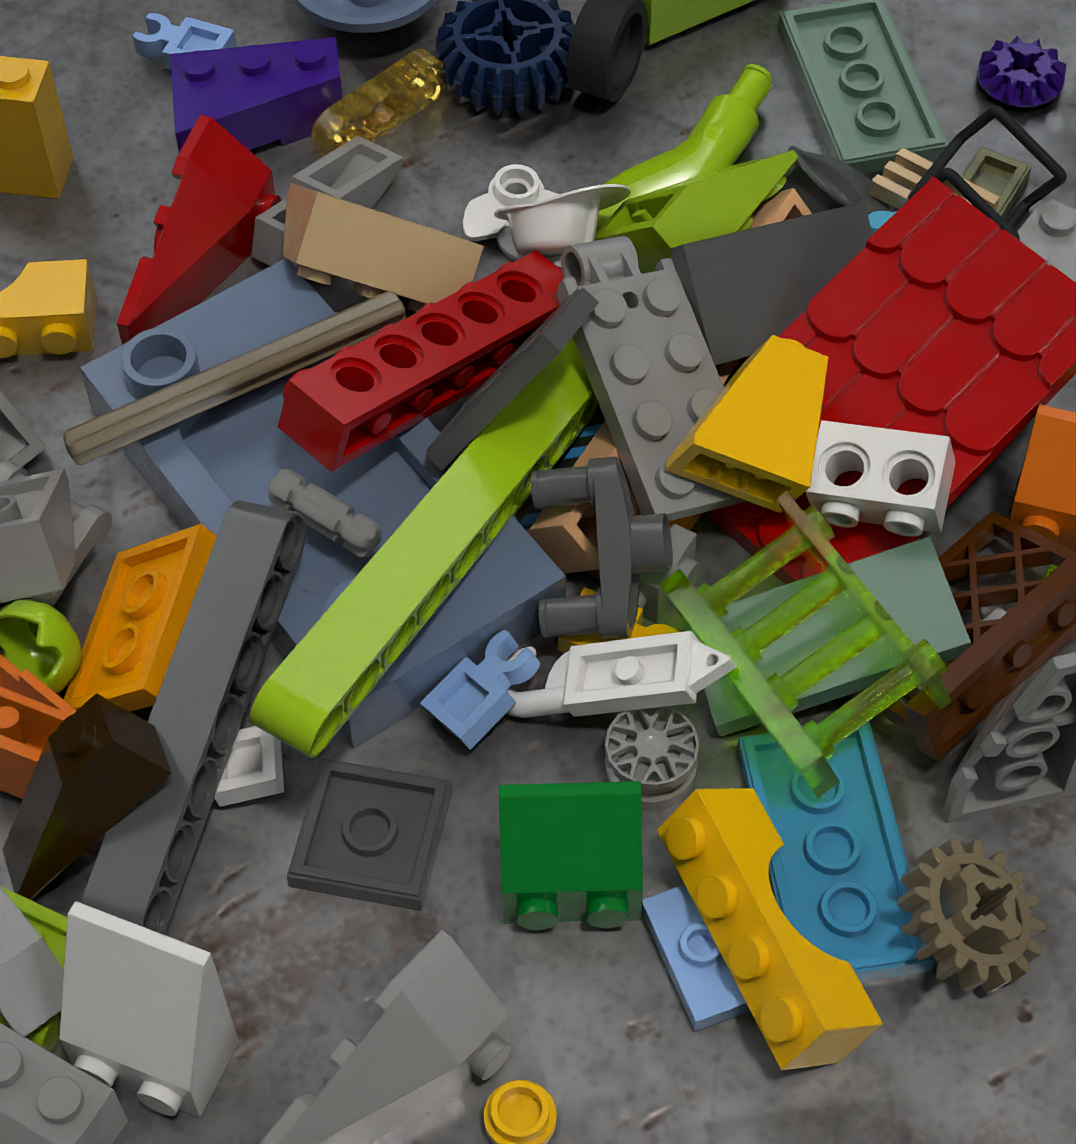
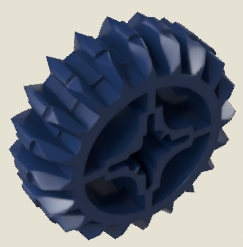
M473 0L472 3L458 1L455 12L445 13L442 27L438 28V35L435 39L436 68L439 69V75L442 77L446 91L454 92L459 103L472 101L476 112H480L486 107L494 108L497 116L504 109H514L521 116L524 107L528 106L541 111L545 99L559 102L563 90L572 89L567 78V57L575 27L571 19V13L567 10H561L557 0Z

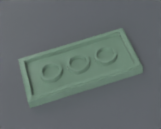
M848 0L779 12V30L831 157L854 167L862 174L883 171L884 166L889 161L895 162L896 153L902 147L931 162L936 161L948 146V142L884 0Z
M930 536L683 619L686 631H692L701 643L729 655L737 664L734 670L704 688L712 718L720 737L955 660L971 646V641Z

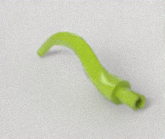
M756 64L746 65L730 92L717 95L711 100L684 142L672 150L624 170L605 184L628 186L631 193L626 199L733 165L758 130L759 120L756 111L772 89L773 84L771 82L773 79L770 72ZM625 200L599 211L595 235Z

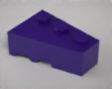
M336 37L170 54L175 136L179 152L200 114L212 117L248 150L279 140L280 144L285 146L346 124Z

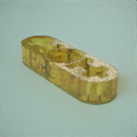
M425 49L412 51L326 109L313 126L311 134L313 144L327 155L356 136L375 142L438 98L445 88V84L442 81L443 62ZM385 99V101H384V103L382 104V106L377 110V108L379 107V105H380V104L382 103V101Z

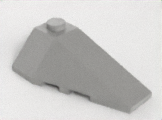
M1076 652L1052 657L992 708L951 780L942 811L946 823L1065 797L1075 793Z
M441 930L390 981L374 1001L384 1009L377 1022L363 1039L353 1042L349 1038H344L330 1056L333 1062L325 1074V1086L317 1096L311 1092H306L297 1097L260 1144H370L462 1094L477 1077L487 1080L500 1069L511 1052V1046L509 1045L511 1043L510 1014L451 936Z

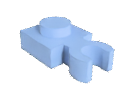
M148 13L145 19L148 33L151 35L141 32L133 34L136 52L148 58L163 56L164 66L168 69H171L170 54L237 47L235 31L233 29L190 17H185L180 26H175L164 15Z
M506 630L500 631L489 641L485 650V659L478 666L465 656L420 702L430 716L469 750L515 705L516 702L507 689L511 685L521 684L529 680L540 666L539 660L527 647L515 659L507 661L508 657L516 651L519 645Z

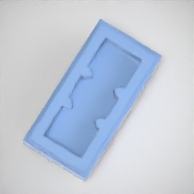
M685 884L643 899L642 915L694 1031L749 1012L750 1009Z

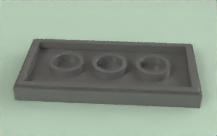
M865 202L691 242L670 249L675 270L683 285L715 365L751 356L772 335L778 337L807 309L811 299L865 248L866 241L873 235Z

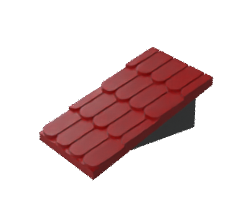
M933 176L866 241L865 248L811 299L807 309L778 337L798 341L805 348L829 357L819 428L822 420L950 437L956 463L947 509L1036 416L1038 405H1047L1076 374V282L1052 264L1048 265L1044 258L1005 229H1000V225L961 196H956L953 190ZM853 470L846 471L836 478L834 484L837 486H850L856 483L863 473ZM910 479L902 483L896 492L902 495H913L923 490L927 482L921 479ZM806 492L780 513L749 501L704 512L785 585L914 542L921 536H902L886 530L883 525L858 522V525L855 527L831 525L823 521L820 516L814 515Z

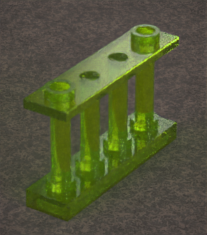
M786 491L776 500L791 526L788 531L712 586L705 582L695 589L681 569L663 580L659 585L677 613L699 641L729 655L737 664V667L725 676L817 798H819L840 783L827 761L837 753L834 749L836 744L919 684L941 710L952 702L941 680V677L949 671L941 657L926 639H922L914 645L828 542L835 535L819 511L813 505L803 511ZM808 548L826 572L744 631L739 626L729 633L720 621L729 614L726 607ZM844 592L863 617L781 677L775 672L765 679L755 667V664L763 659L760 652ZM882 638L902 663L818 724L810 720L801 726L790 712L799 706L796 699L875 641Z

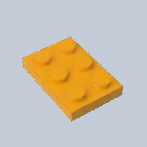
M198 524L116 554L81 650L82 662L80 668L69 683L64 696V700L78 710L98 693L129 712L154 705L217 535L204 525Z

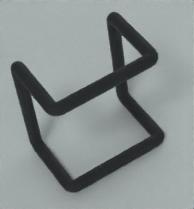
M992 106L951 140L909 193L908 200L933 176L942 183L948 180L975 208L1000 225V229H1005L1020 240L1019 234L1014 229L1034 204L1061 186L1066 181L1067 174L1003 108ZM994 118L1054 175V177L1026 196L1007 220L1000 216L955 170L944 168L959 148Z

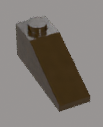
M96 693L74 714L64 719L59 727L47 738L2 849L14 893L29 900L33 898L172 774L154 725Z

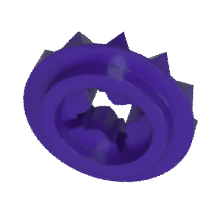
M1016 35L1010 44L996 40L990 51L982 52L977 76L982 88L994 99L1012 106L1034 107L1048 103L1060 94L1065 83L1067 64L1058 60L1057 49H1042L1039 39L1031 44L1023 43ZM1013 65H1017L1019 68H1021L1016 71L1012 70ZM1028 67L1033 68L1032 73H1029L1025 69Z

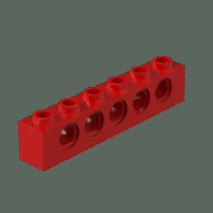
M535 250L513 263H504L497 271L476 282L466 283L457 292L436 303L430 302L417 313L396 324L384 326L377 334L354 346L343 347L333 357L310 369L299 370L288 380L284 387V401L277 428L328 470L333 472L480 388L560 306L556 294L559 283L564 279L562 269Z

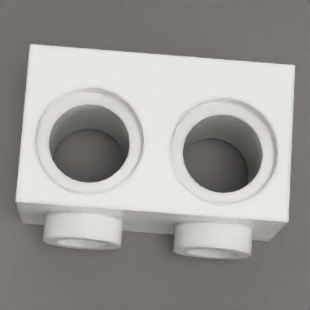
M821 420L816 442L810 488L805 491L814 515L820 516L826 523L839 527H855L858 525V522L883 525L886 530L902 536H919L923 531L941 533L956 463L950 437ZM853 470L863 473L861 478L850 486H837L834 484L836 478L846 471ZM910 479H921L927 482L923 490L913 495H902L896 492L902 483Z

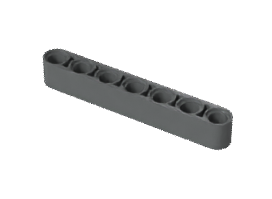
M241 500L235 501L228 508L148 723L156 728L172 774L106 832L81 901L82 904L160 934H165L303 552L306 538V522L301 513Z

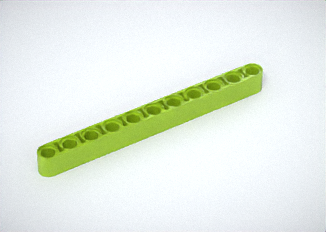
M573 337L563 350L476 436L272 673L253 703L249 715V723L312 759L318 756L531 495V472L552 469L599 410L598 400Z

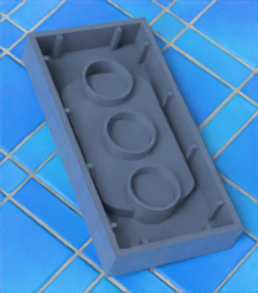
M285 258L157 327L137 334L125 344L81 366L80 370L92 412L98 417L336 313L304 277L296 275L297 268ZM334 355L327 357L323 360H320L302 369H310L324 362L325 360L333 357ZM298 371L121 448L182 529L202 524L215 535H218L228 508L235 501L239 500L280 508L270 501L267 487L270 480L275 478L278 472L284 468L292 469L306 478V486L311 483L316 484L355 508L352 515L356 516L358 513H363L380 524L381 542L367 557H358L342 547L343 539L335 542L306 524L303 552L270 641L283 659L290 654L460 456L458 454L442 471L425 456L428 453L426 449L440 433L431 421L425 418L331 472L277 428L284 401V387L288 380ZM514 516L341 727L340 733L353 749L423 707L420 702L465 656L478 666L485 659V650L489 641L500 631H508L519 647L541 634L539 601L541 599L566 597V575Z

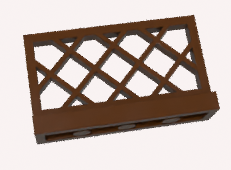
M994 511L987 514L939 557L947 581L970 577L971 590L952 594L959 611L972 609V623L964 624L970 641L974 643L955 660L849 694L850 697L912 733L918 750L936 761L940 760L978 725L996 704L1031 676L1076 634V551ZM995 537L1014 545L1013 552L978 557V552ZM1051 564L1057 566L1045 579L1026 582L1025 568ZM1016 570L1017 583L980 589V575ZM1018 602L1002 618L982 621L981 607ZM911 682H928L906 704L892 697V687L911 685Z

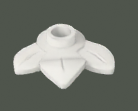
M519 164L505 166L491 180L488 193L468 203L464 212L463 233L469 241L497 238L498 246L508 258L516 261L518 260L517 252L514 247L509 221L498 219L494 216V212L506 206L535 203L560 194L545 190L533 169Z

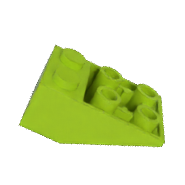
M794 150L727 166L626 199L596 233L594 241L627 236L636 249L640 272L642 274L654 272L655 266L661 259L672 258L671 248L748 229L753 222V217L751 216L753 211L762 201L775 195L784 186L787 180L784 174L799 156Z

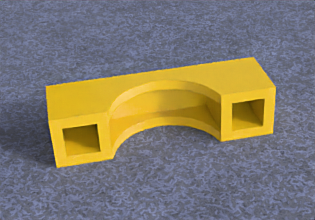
M87 259L28 262L20 276L11 285L0 291V358L17 355H62L71 352L94 351L97 295Z
M754 788L695 789L657 829V832L781 1070L840 1063L883 1025L882 1020L850 962L833 957L815 947L793 927L780 909L769 882V863L771 857L784 843Z

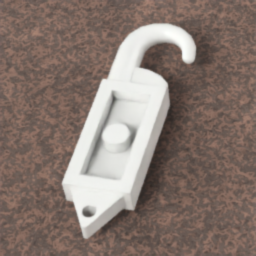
M692 631L570 646V651L564 653L554 663L548 675L545 689L515 692L511 686L507 689L516 703L506 714L525 718L570 712L574 717L696 703L699 691L734 670L737 664L729 655L701 643ZM531 646L527 647L536 656V649ZM524 648L517 649L508 657L507 661L515 659Z

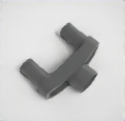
M617 456L589 459L588 466L532 471L531 493L535 508L545 509L592 504L593 509L596 510L601 587L597 588V592L594 595L541 599L539 601V624L542 636L548 638L600 633L602 639L630 637L637 617L641 574L672 570V538L666 513L635 516L629 486Z

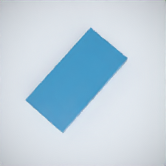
M869 719L738 737L737 751L746 788H754L784 843L771 857L769 863V882L773 895L788 921L815 947L833 957L850 962L860 982L930 972L934 963L933 956L919 961L915 954L923 944L918 935H905L901 928L913 920L910 912L904 911L897 906V899L910 891L901 882L902 875L909 871Z

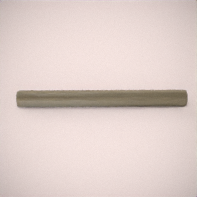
M387 291L72 427L63 434L66 450L77 465H83L330 357L345 346H354L377 334L384 326L396 324L406 319L403 303L395 292Z

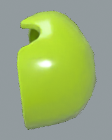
M30 599L17 600L0 610V648L3 651L4 657L19 670L28 669L56 694H59L71 682L82 662L81 644L69 621L54 607Z

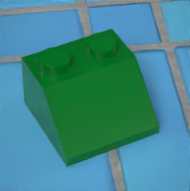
M641 781L498 785L503 924H518L526 929L542 930L551 928L558 922H588L595 927L613 928L621 926L627 921L641 920L643 900Z

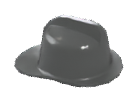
M791 146L788 151L794 150L799 157L784 174L787 180L778 192L794 188L812 214L865 202L867 214L875 211H888L890 208L889 204L869 195L871 180L854 167L839 159L806 152L795 146Z

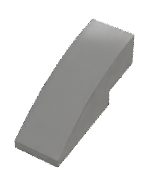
M356 136L293 175L291 183L372 209L402 168L403 157L365 138ZM287 198L255 217L252 257L269 266L285 259L283 257ZM290 261L298 270L299 264Z

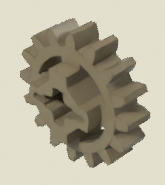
M951 838L940 847L934 845L913 861L915 866L902 875L901 882L910 891L897 899V906L904 911L910 912L913 920L901 928L905 935H918L923 944L915 954L919 961L933 956L939 962L936 975L938 979L943 981L956 973L958 974L962 991L969 992L981 985L986 993H992L1005 984L1009 985L1031 970L1029 962L1042 954L1043 949L1032 938L1046 930L1045 923L1031 917L1030 909L1039 904L1040 900L1036 895L1023 894L1019 886L1024 882L1026 875L1022 870L1010 875L1004 869L1006 854L998 851L990 858H987L984 855L981 841L975 839L965 847H962L957 838Z

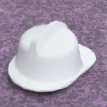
M621 184L584 187L535 203L506 206L497 209L494 212V216L498 219L509 221L518 259L536 250L561 268V257L564 248L570 245L594 241L599 211L625 200L631 191L628 186Z

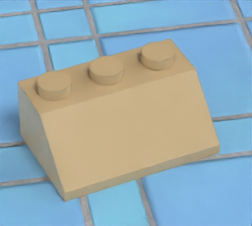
M290 183L287 193L283 257L299 264L296 275L330 286L334 275L355 281L352 292L368 298H373L387 291H393L397 295L410 298L407 309L418 312L430 302L436 303L450 296L466 283L473 282L484 246L446 232Z

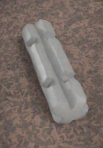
M281 469L276 477L270 480L267 489L272 503L282 509L297 510L296 512L303 515L307 525L335 542L343 539L342 547L358 557L369 556L381 542L382 535L380 534L381 526L379 523L363 513H358L356 516L352 515L355 508L316 484L311 483L306 486L307 479L292 469Z

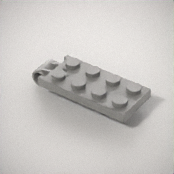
M627 236L601 239L564 248L561 257V269L564 279L558 285L556 296L561 305L577 288L580 290L584 287L599 302L573 335V339L642 515L666 513L668 520L672 521L748 502L665 470L668 457L724 388L683 285L675 270L672 258L661 259L655 266L654 272L642 274L639 270L636 249Z

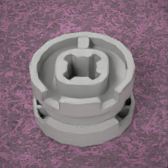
M671 706L623 711L616 716L607 730L604 771H606L608 781H641L642 809L654 811L669 808L686 798L695 784L699 752V739L695 726L684 713ZM646 711H655V713L649 716ZM662 712L670 714L668 722L658 720ZM638 713L643 720L635 721L634 714ZM674 717L683 723L673 724ZM689 729L691 733L685 736L682 731Z

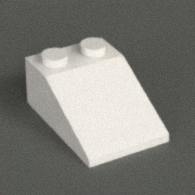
M77 901L74 902L67 918L59 1037L71 1064L109 1087H112L113 1083L137 1092L136 1097L138 1100L154 1111L168 1116H175L178 1109L201 1118L239 1042L211 953Z

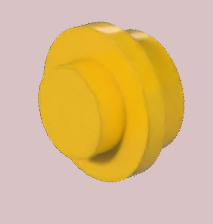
M514 1080L502 1084L492 1092L484 1107L485 1130L494 1144H546L551 1139L556 1128L557 1111L553 1098L542 1086L531 1081Z

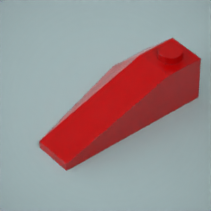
M200 114L175 161L171 173L174 178L181 179L171 207L159 205L153 222L157 227L154 237L153 257L144 256L140 258L117 320L122 345L130 341L137 334L157 327L200 304L252 255L255 217L281 202L280 196L275 195L272 170L210 116Z

